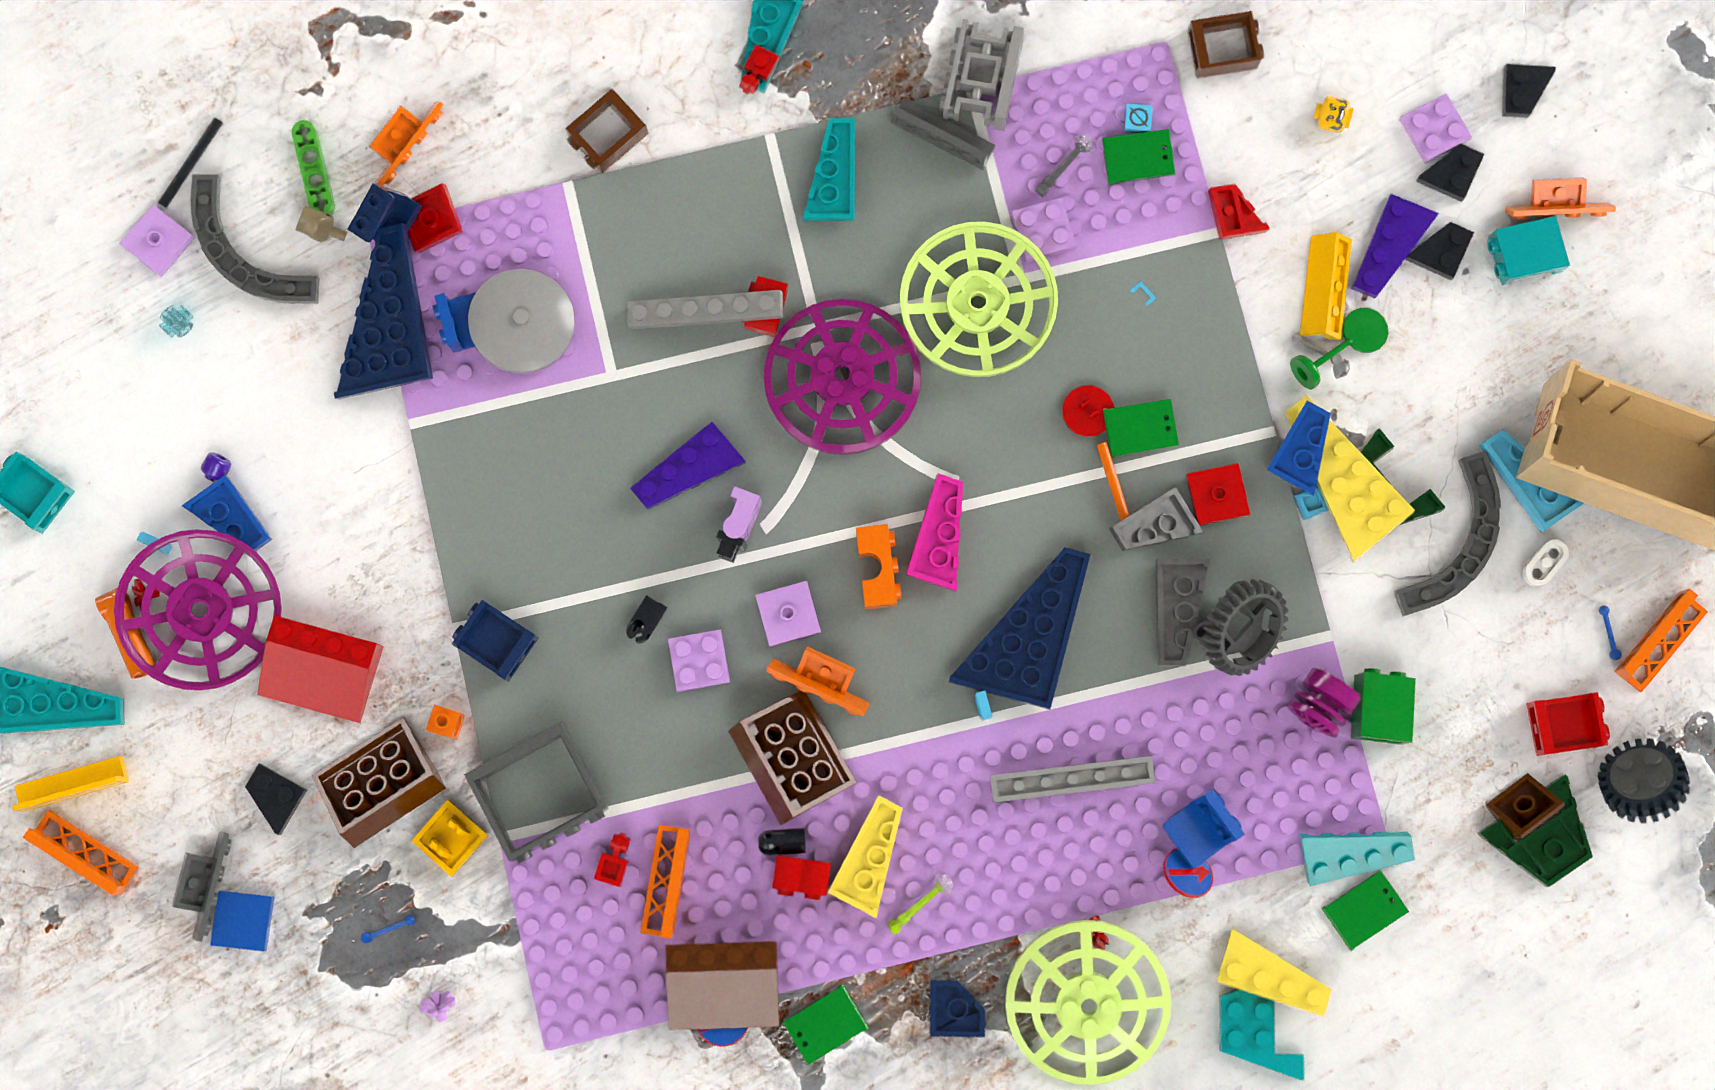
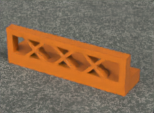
M1687 589L1679 592L1614 671L1638 692L1644 691L1708 613L1705 608L1695 601L1698 595L1693 590ZM1689 606L1697 612L1692 621H1682V615ZM1674 625H1677L1679 637L1675 641H1666L1665 635ZM1657 645H1661L1662 657L1660 660L1650 661L1649 655ZM1641 665H1644L1646 677L1639 683L1632 676Z
M51 810L46 812L36 829L28 828L23 836L25 840L111 895H122L139 869V866ZM51 819L59 824L61 835L50 837L43 832ZM79 836L83 849L77 851L69 849L67 837ZM88 843H90V844L93 845L94 847H90V848H89V847H88ZM99 849L104 854L105 864L96 866L91 863L89 851ZM110 857H112L116 861L111 862ZM121 863L129 868L122 881L113 876L112 865Z
M658 824L640 932L642 934L669 939L674 937L691 829ZM664 831L677 833L675 847L669 851L662 843ZM662 848L665 854L659 857L660 850ZM668 856L672 862L671 873L663 878L657 870L658 862ZM656 874L661 880L657 884H655ZM663 883L668 890L665 902L658 905L653 897V892L655 888ZM653 902L656 908L650 912L651 904ZM659 911L663 916L661 930L648 929L649 917Z

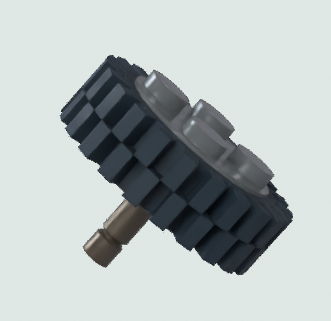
M1640 738L1635 739L1636 746L1633 747L1630 746L1629 741L1624 742L1625 750L1623 751L1618 746L1613 748L1615 756L1613 757L1608 753L1604 757L1606 763L1601 762L1599 766L1601 772H1598L1597 777L1606 805L1608 804L1609 809L1613 813L1616 811L1618 817L1623 819L1626 815L1630 822H1635L1636 817H1638L1640 823H1647V816H1651L1652 821L1657 822L1659 821L1657 814L1662 813L1666 819L1671 816L1670 808L1677 812L1680 809L1678 802L1683 804L1686 802L1685 794L1690 792V778L1682 756L1679 752L1676 753L1674 747L1671 745L1666 747L1665 742L1660 740L1655 745L1654 740L1647 738L1646 745H1643Z

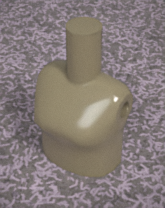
M306 205L295 229L318 242L326 241L329 236L344 242L347 235L346 231L333 226L334 217L330 213L321 212Z

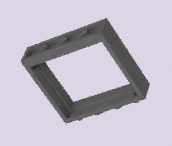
M561 722L464 774L508 861L514 862L517 860L518 864L533 856L531 852L541 847L542 850H545L555 845L557 837L563 834L569 837L581 830L579 825L588 820L593 824L604 818L603 812L609 809L567 728ZM561 738L597 806L516 849L481 781Z

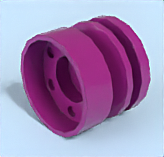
M1312 668L1302 682L1310 692V695L1297 691L1295 698L1299 702L1291 700L1287 707L1309 728L1336 738L1340 730L1334 724L1344 726L1346 723L1338 711L1352 714L1360 702L1361 696L1340 679L1321 669Z

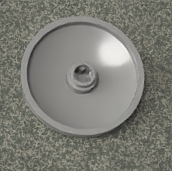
M512 269L491 277L478 289L469 308V332L475 348L491 365L509 373H534L551 366L566 352L574 332V311L566 292L552 278L534 270Z

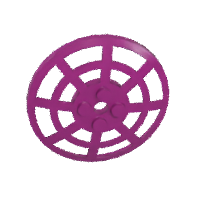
M827 300L801 310L790 318L778 331L769 347L765 360V394L770 409L779 424L798 442L828 454L846 455L861 453L885 443L898 433L909 420L920 393V359L907 331L886 311L858 300ZM834 306H851L861 308L863 311L858 322L835 320L825 323L820 309ZM873 313L890 323L901 335L905 343L890 347L888 342L877 331L868 326ZM810 314L816 327L803 335L794 349L779 345L788 330L800 319ZM833 328H852L854 332L849 342L835 343L829 330ZM864 333L873 338L883 351L869 356L859 347ZM818 334L820 335L825 347L816 356L801 352L813 337ZM910 353L914 373L913 387L910 395L896 389L898 370L895 358ZM775 355L789 359L787 368L789 391L776 398L771 378L772 362ZM887 360L890 370L888 385L874 380L873 367ZM797 362L811 367V381L798 387L795 381ZM838 368H847L850 372L849 378L838 380L835 377V371ZM870 390L884 395L876 407L870 412L865 413L860 400ZM816 391L825 401L821 413L818 414L811 409L802 399V396ZM891 399L906 405L894 424L883 433L875 436L869 421L881 414ZM795 401L796 405L806 416L817 422L812 437L803 434L794 427L784 416L780 407ZM835 405H851L856 418L837 420L830 417ZM827 426L841 429L860 426L865 441L839 445L822 442V438Z
M199 529L180 531L166 535L149 544L127 566L115 595V626L120 642L128 656L151 678L165 685L184 690L216 689L246 676L263 660L265 644L251 635L257 620V603L273 600V617L274 615L281 617L280 591L268 564L246 543L217 531ZM190 539H215L235 547L227 560L208 554H193ZM179 542L182 557L165 564L155 575L140 567L145 559L158 549L170 543ZM244 553L251 557L261 568L269 583L270 590L255 593L248 578L236 567ZM195 562H208L219 565L222 568L214 580L199 578ZM181 565L185 566L188 580L176 587L162 580L171 570ZM231 573L241 582L246 595L231 598L223 587ZM135 576L148 584L142 598V617L125 620V595L132 577ZM157 589L168 596L166 612L150 615L152 595L154 590ZM203 602L207 606V614L204 617L198 618L193 615L192 607L195 603ZM249 605L248 622L245 630H242L231 623L233 608ZM169 623L177 634L169 646H166L161 641L153 625ZM144 627L150 641L163 653L154 667L148 664L137 652L127 630ZM224 631L238 639L229 649L215 655L212 639L218 637ZM186 640L201 642L204 657H189L179 654L178 651ZM244 645L258 652L254 659L242 669L227 677L220 678L218 662L233 656ZM172 660L187 665H206L209 681H184L172 678L164 674V671Z

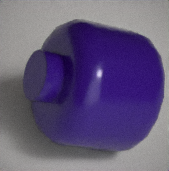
M214 452L208 453L201 465V471L205 474L204 477L210 481L219 480L224 475H227L231 468V462L226 457Z

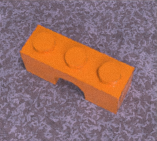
M888 524L857 527L856 537L859 558L873 557L879 561L882 568L876 578L862 580L865 610L897 607V600L902 599L900 583L895 584L894 573H899L897 557H892L891 547H895L894 531L888 530Z

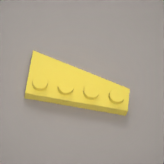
M879 795L828 891L833 896L875 918L877 917L903 809Z
M1231 930L1217 983L1321 1017L1325 1016L1332 989L1236 930Z

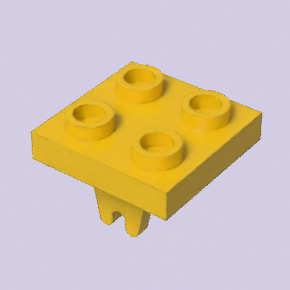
M447 800L411 841L446 873L453 877L489 835L455 804Z

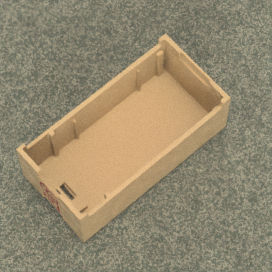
M1571 359L1543 385L1535 411L1537 418L1530 441L1525 446L1516 478L1715 551V416L1580 368L1581 363Z

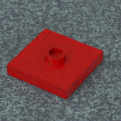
M441 183L412 197L413 200L423 206L408 231L415 252L421 253L463 232L445 184Z
M1239 463L1186 474L1194 514L1199 526L1251 515Z

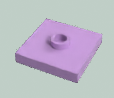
M153 204L119 244L162 277L195 237Z
M807 581L755 595L770 647L821 633Z

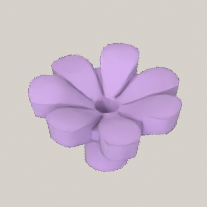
M434 991L430 994L431 999H423L419 1006L421 1013H428L430 1017H436L438 1022L446 1020V1011L449 1010V1007L455 1005V997L451 996V991H446L441 996L439 991Z

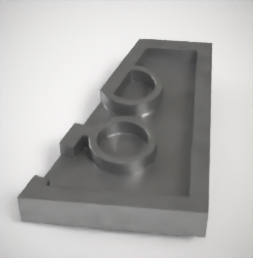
M1176 487L1109 528L1122 551L1203 533Z

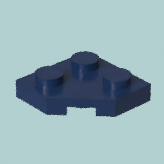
M930 980V1036L985 1038V1009L958 980Z

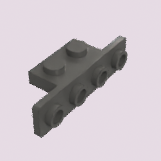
M219 831L213 857L185 852L172 907L199 912L192 937L196 941L202 942L203 937L208 936L211 920L208 917L210 909H214L217 903L218 893H215L217 882H221L224 876L225 867L221 866L223 857L229 854L231 848V839H228L229 834Z

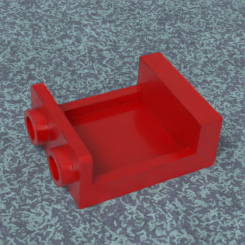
M1598 692L1526 703L1536 756L1608 745L1610 731L1607 724H1604L1602 713L1605 711V706Z

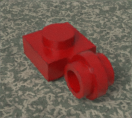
M755 45L744 65V70L751 74L745 73L739 84V88L743 89L742 92L747 95L749 93L755 94L760 84V80L757 78L768 81L779 61V56Z
M614 833L610 843V849L614 850L613 855L605 852L601 854L594 876L595 880L621 887L629 860L619 856L621 852L626 854L631 838L626 837L625 833Z

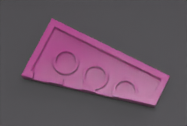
M939 473L936 475L905 573L907 576L952 591H957L958 548L961 531L960 516L962 514L963 481Z

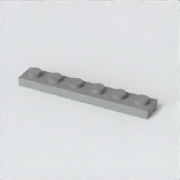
M781 290L628 301V328L630 329L783 318V292Z
M1152 756L990 775L993 803L1154 784L1155 776Z

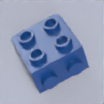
M476 292L450 300L445 293L434 296L436 304L433 305V311L436 320H441L443 329L439 330L443 345H448L453 353L475 347L469 332L468 313Z
M1213 789L1198 796L1162 825L1163 830L1192 868L1200 866L1224 846L1237 841L1245 835L1239 820L1229 813L1223 798L1215 793Z

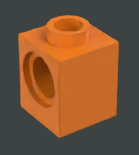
M434 705L426 731L457 740L465 714Z

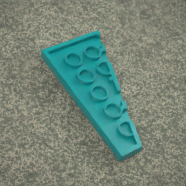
M0 667V734L125 725L124 698Z

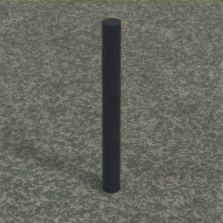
M215 117L213 118L157 202L158 204L167 209L222 126V121Z

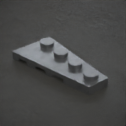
M1156 559L1158 666L1187 665L1210 559Z

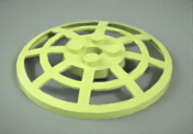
M966 222L953 225L939 231L926 240L909 261L900 289V311L903 323L910 339L918 350L939 367L958 375L970 377H990L1003 374L1018 368L1031 359L1050 335L1058 307V289L1055 276L1048 260L1040 249L1027 237L1014 229L989 222ZM983 232L999 235L1010 239L1016 245L1008 256L989 249H976L975 233ZM964 234L966 250L950 255L939 265L926 255L941 242ZM1025 250L1039 265L1046 279L1047 287L1032 290L1027 276L1016 264ZM977 257L998 261L1001 263V266L994 274L979 270ZM967 259L968 272L962 274L957 279H954L945 271L952 264ZM920 263L931 273L925 286L923 303L908 304L910 281ZM1010 270L1018 278L1023 292L1009 294L1003 279ZM937 280H940L949 288L947 302L931 303L932 291ZM975 296H981L985 299L986 304L982 308H975L971 304V299ZM1049 297L1047 321L1041 335L1037 338L1025 331L1032 316L1033 301ZM1025 302L1024 315L1018 326L1006 318L1011 304ZM948 312L954 325L946 335L938 327L933 317L934 313ZM925 314L930 329L940 340L932 351H929L917 336L909 315ZM999 326L1012 334L1003 342L991 347L989 346L988 332L995 330ZM962 331L977 334L979 348L966 347L954 341ZM1018 339L1031 347L1017 360L993 369L991 354L1007 349ZM948 348L962 354L980 356L983 370L959 368L946 363L940 358Z
M1080 920L1055 926L1039 935L1027 945L1017 958L1010 972L1006 987L1005 1005L1007 1020L1013 1038L1021 1051L1034 1065L1059 1080L1075 1084L1093 1085L1123 1078L1137 1070L1152 1056L1159 1047L1167 1030L1171 1011V996L1164 969L1155 953L1144 941L1132 932L1115 924L1103 921ZM1091 931L1115 935L1129 942L1134 948L1124 960L1109 951L1092 948ZM1080 932L1081 949L1063 953L1051 962L1038 951L1042 946L1057 937ZM1142 955L1147 958L1157 974L1162 989V996L1146 998L1142 981L1133 969V966ZM1077 958L1082 960V972L1074 974L1068 979L1057 970L1058 967L1068 961ZM1093 958L1107 960L1118 967L1108 978L1100 973L1093 972ZM1031 959L1042 970L1034 984L1031 1002L1014 1001L1020 974L1024 966ZM1126 975L1129 976L1135 986L1138 995L1137 999H1121L1116 986ZM1050 978L1060 987L1056 995V1001L1040 1002L1042 988L1046 980ZM1086 999H1092L1097 1003L1094 1011L1085 1012L1081 1009L1082 1002ZM1163 1007L1159 1030L1148 1049H1145L1136 1039L1144 1026L1147 1009ZM1138 1010L1136 1023L1131 1033L1127 1034L1117 1025L1121 1019L1122 1011ZM1015 1012L1032 1013L1035 1028L1041 1039L1045 1042L1035 1053L1029 1049L1020 1034ZM1040 1013L1057 1014L1062 1027L1052 1037L1043 1026ZM1110 1033L1120 1042L1113 1049L1096 1054V1039ZM1070 1035L1085 1039V1054L1069 1051L1060 1045ZM1127 1048L1139 1057L1133 1064L1121 1071L1097 1077V1062L1114 1058L1123 1053ZM1055 1051L1069 1060L1084 1062L1086 1077H1076L1062 1073L1049 1067L1043 1060Z

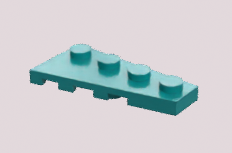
M829 118L806 209L804 210L803 221L855 222V118Z

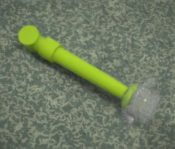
M936 872L934 874L935 887L906 912H902L897 917L898 919L888 922L887 926L892 934H898L901 931V926L907 924L910 918L939 892L949 893L950 895L954 894L952 887L955 884L945 872L942 875Z

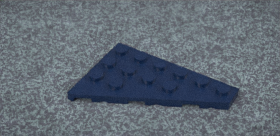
M400 223L377 230L374 240L375 247L370 255V260L372 261L368 276L364 278L359 297L360 304L355 312V325L352 335L349 334L344 353L345 360L339 372L341 377L337 392L334 391L335 399L349 398L433 379L406 224Z
M1065 547L950 676L948 683L981 692L985 691L989 694L1050 710L1091 554Z

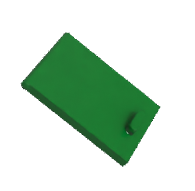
M1169 129L1102 138L1109 185L1175 175Z
M1171 399L1103 409L1112 458L1120 455L1179 446Z
M1381 870L1335 901L1322 907L1323 912L1350 951H1353L1357 946L1409 912Z
M843 984L783 1021L784 1026L807 1065H810L856 1035L869 1029Z

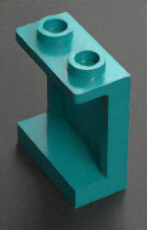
M1556 216L1495 229L1488 237V251L1494 256V272L1497 279H1500L1501 285H1506L1513 280L1551 272L1552 275L1561 273L1570 266Z
M17 451L5 459L3 468L0 471V504L23 520L28 527L42 534L75 493L73 489Z

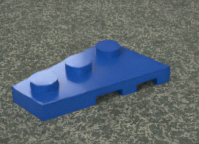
M1307 400L1267 471L1314 496L1331 413Z
M226 475L182 505V507L216 531L246 543L255 551L273 540Z

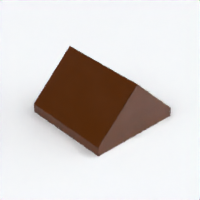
M1528 773L1486 804L1496 820L1500 819L1513 839L1525 837L1565 806L1564 802Z

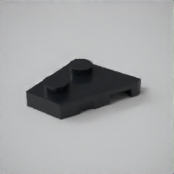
M1506 64L1503 67L1502 116L1528 118L1554 75L1556 67Z
M1460 144L1423 172L1416 182L1462 202L1485 154Z
M1449 222L1409 253L1405 260L1452 280L1474 232Z
M260 763L245 786L277 835L283 833L307 792L306 788Z

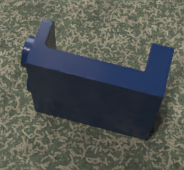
M372 183L347 230L365 242L375 240L379 228L400 223L406 224L408 233L423 206L402 192Z
M481 600L479 604L476 602L469 610L468 616L470 618L465 625H460L455 630L452 636L454 639L452 645L509 682L539 637L484 600Z

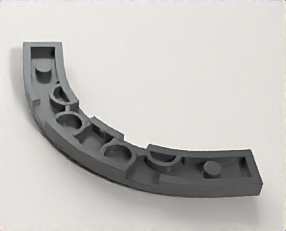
M192 174L191 217L193 228L197 234L202 251L215 269L230 283L255 297L278 303L318 304L319 278L317 276H290L270 273L253 267L238 255L229 243L221 223V177L216 174Z
M1486 451L1458 460L1469 490L1472 506L1471 526L1463 548L1455 560L1435 577L1394 591L1402 616L1434 607L1456 596L1477 578L1491 557L1500 530L1499 509L1501 508V500L1496 477Z

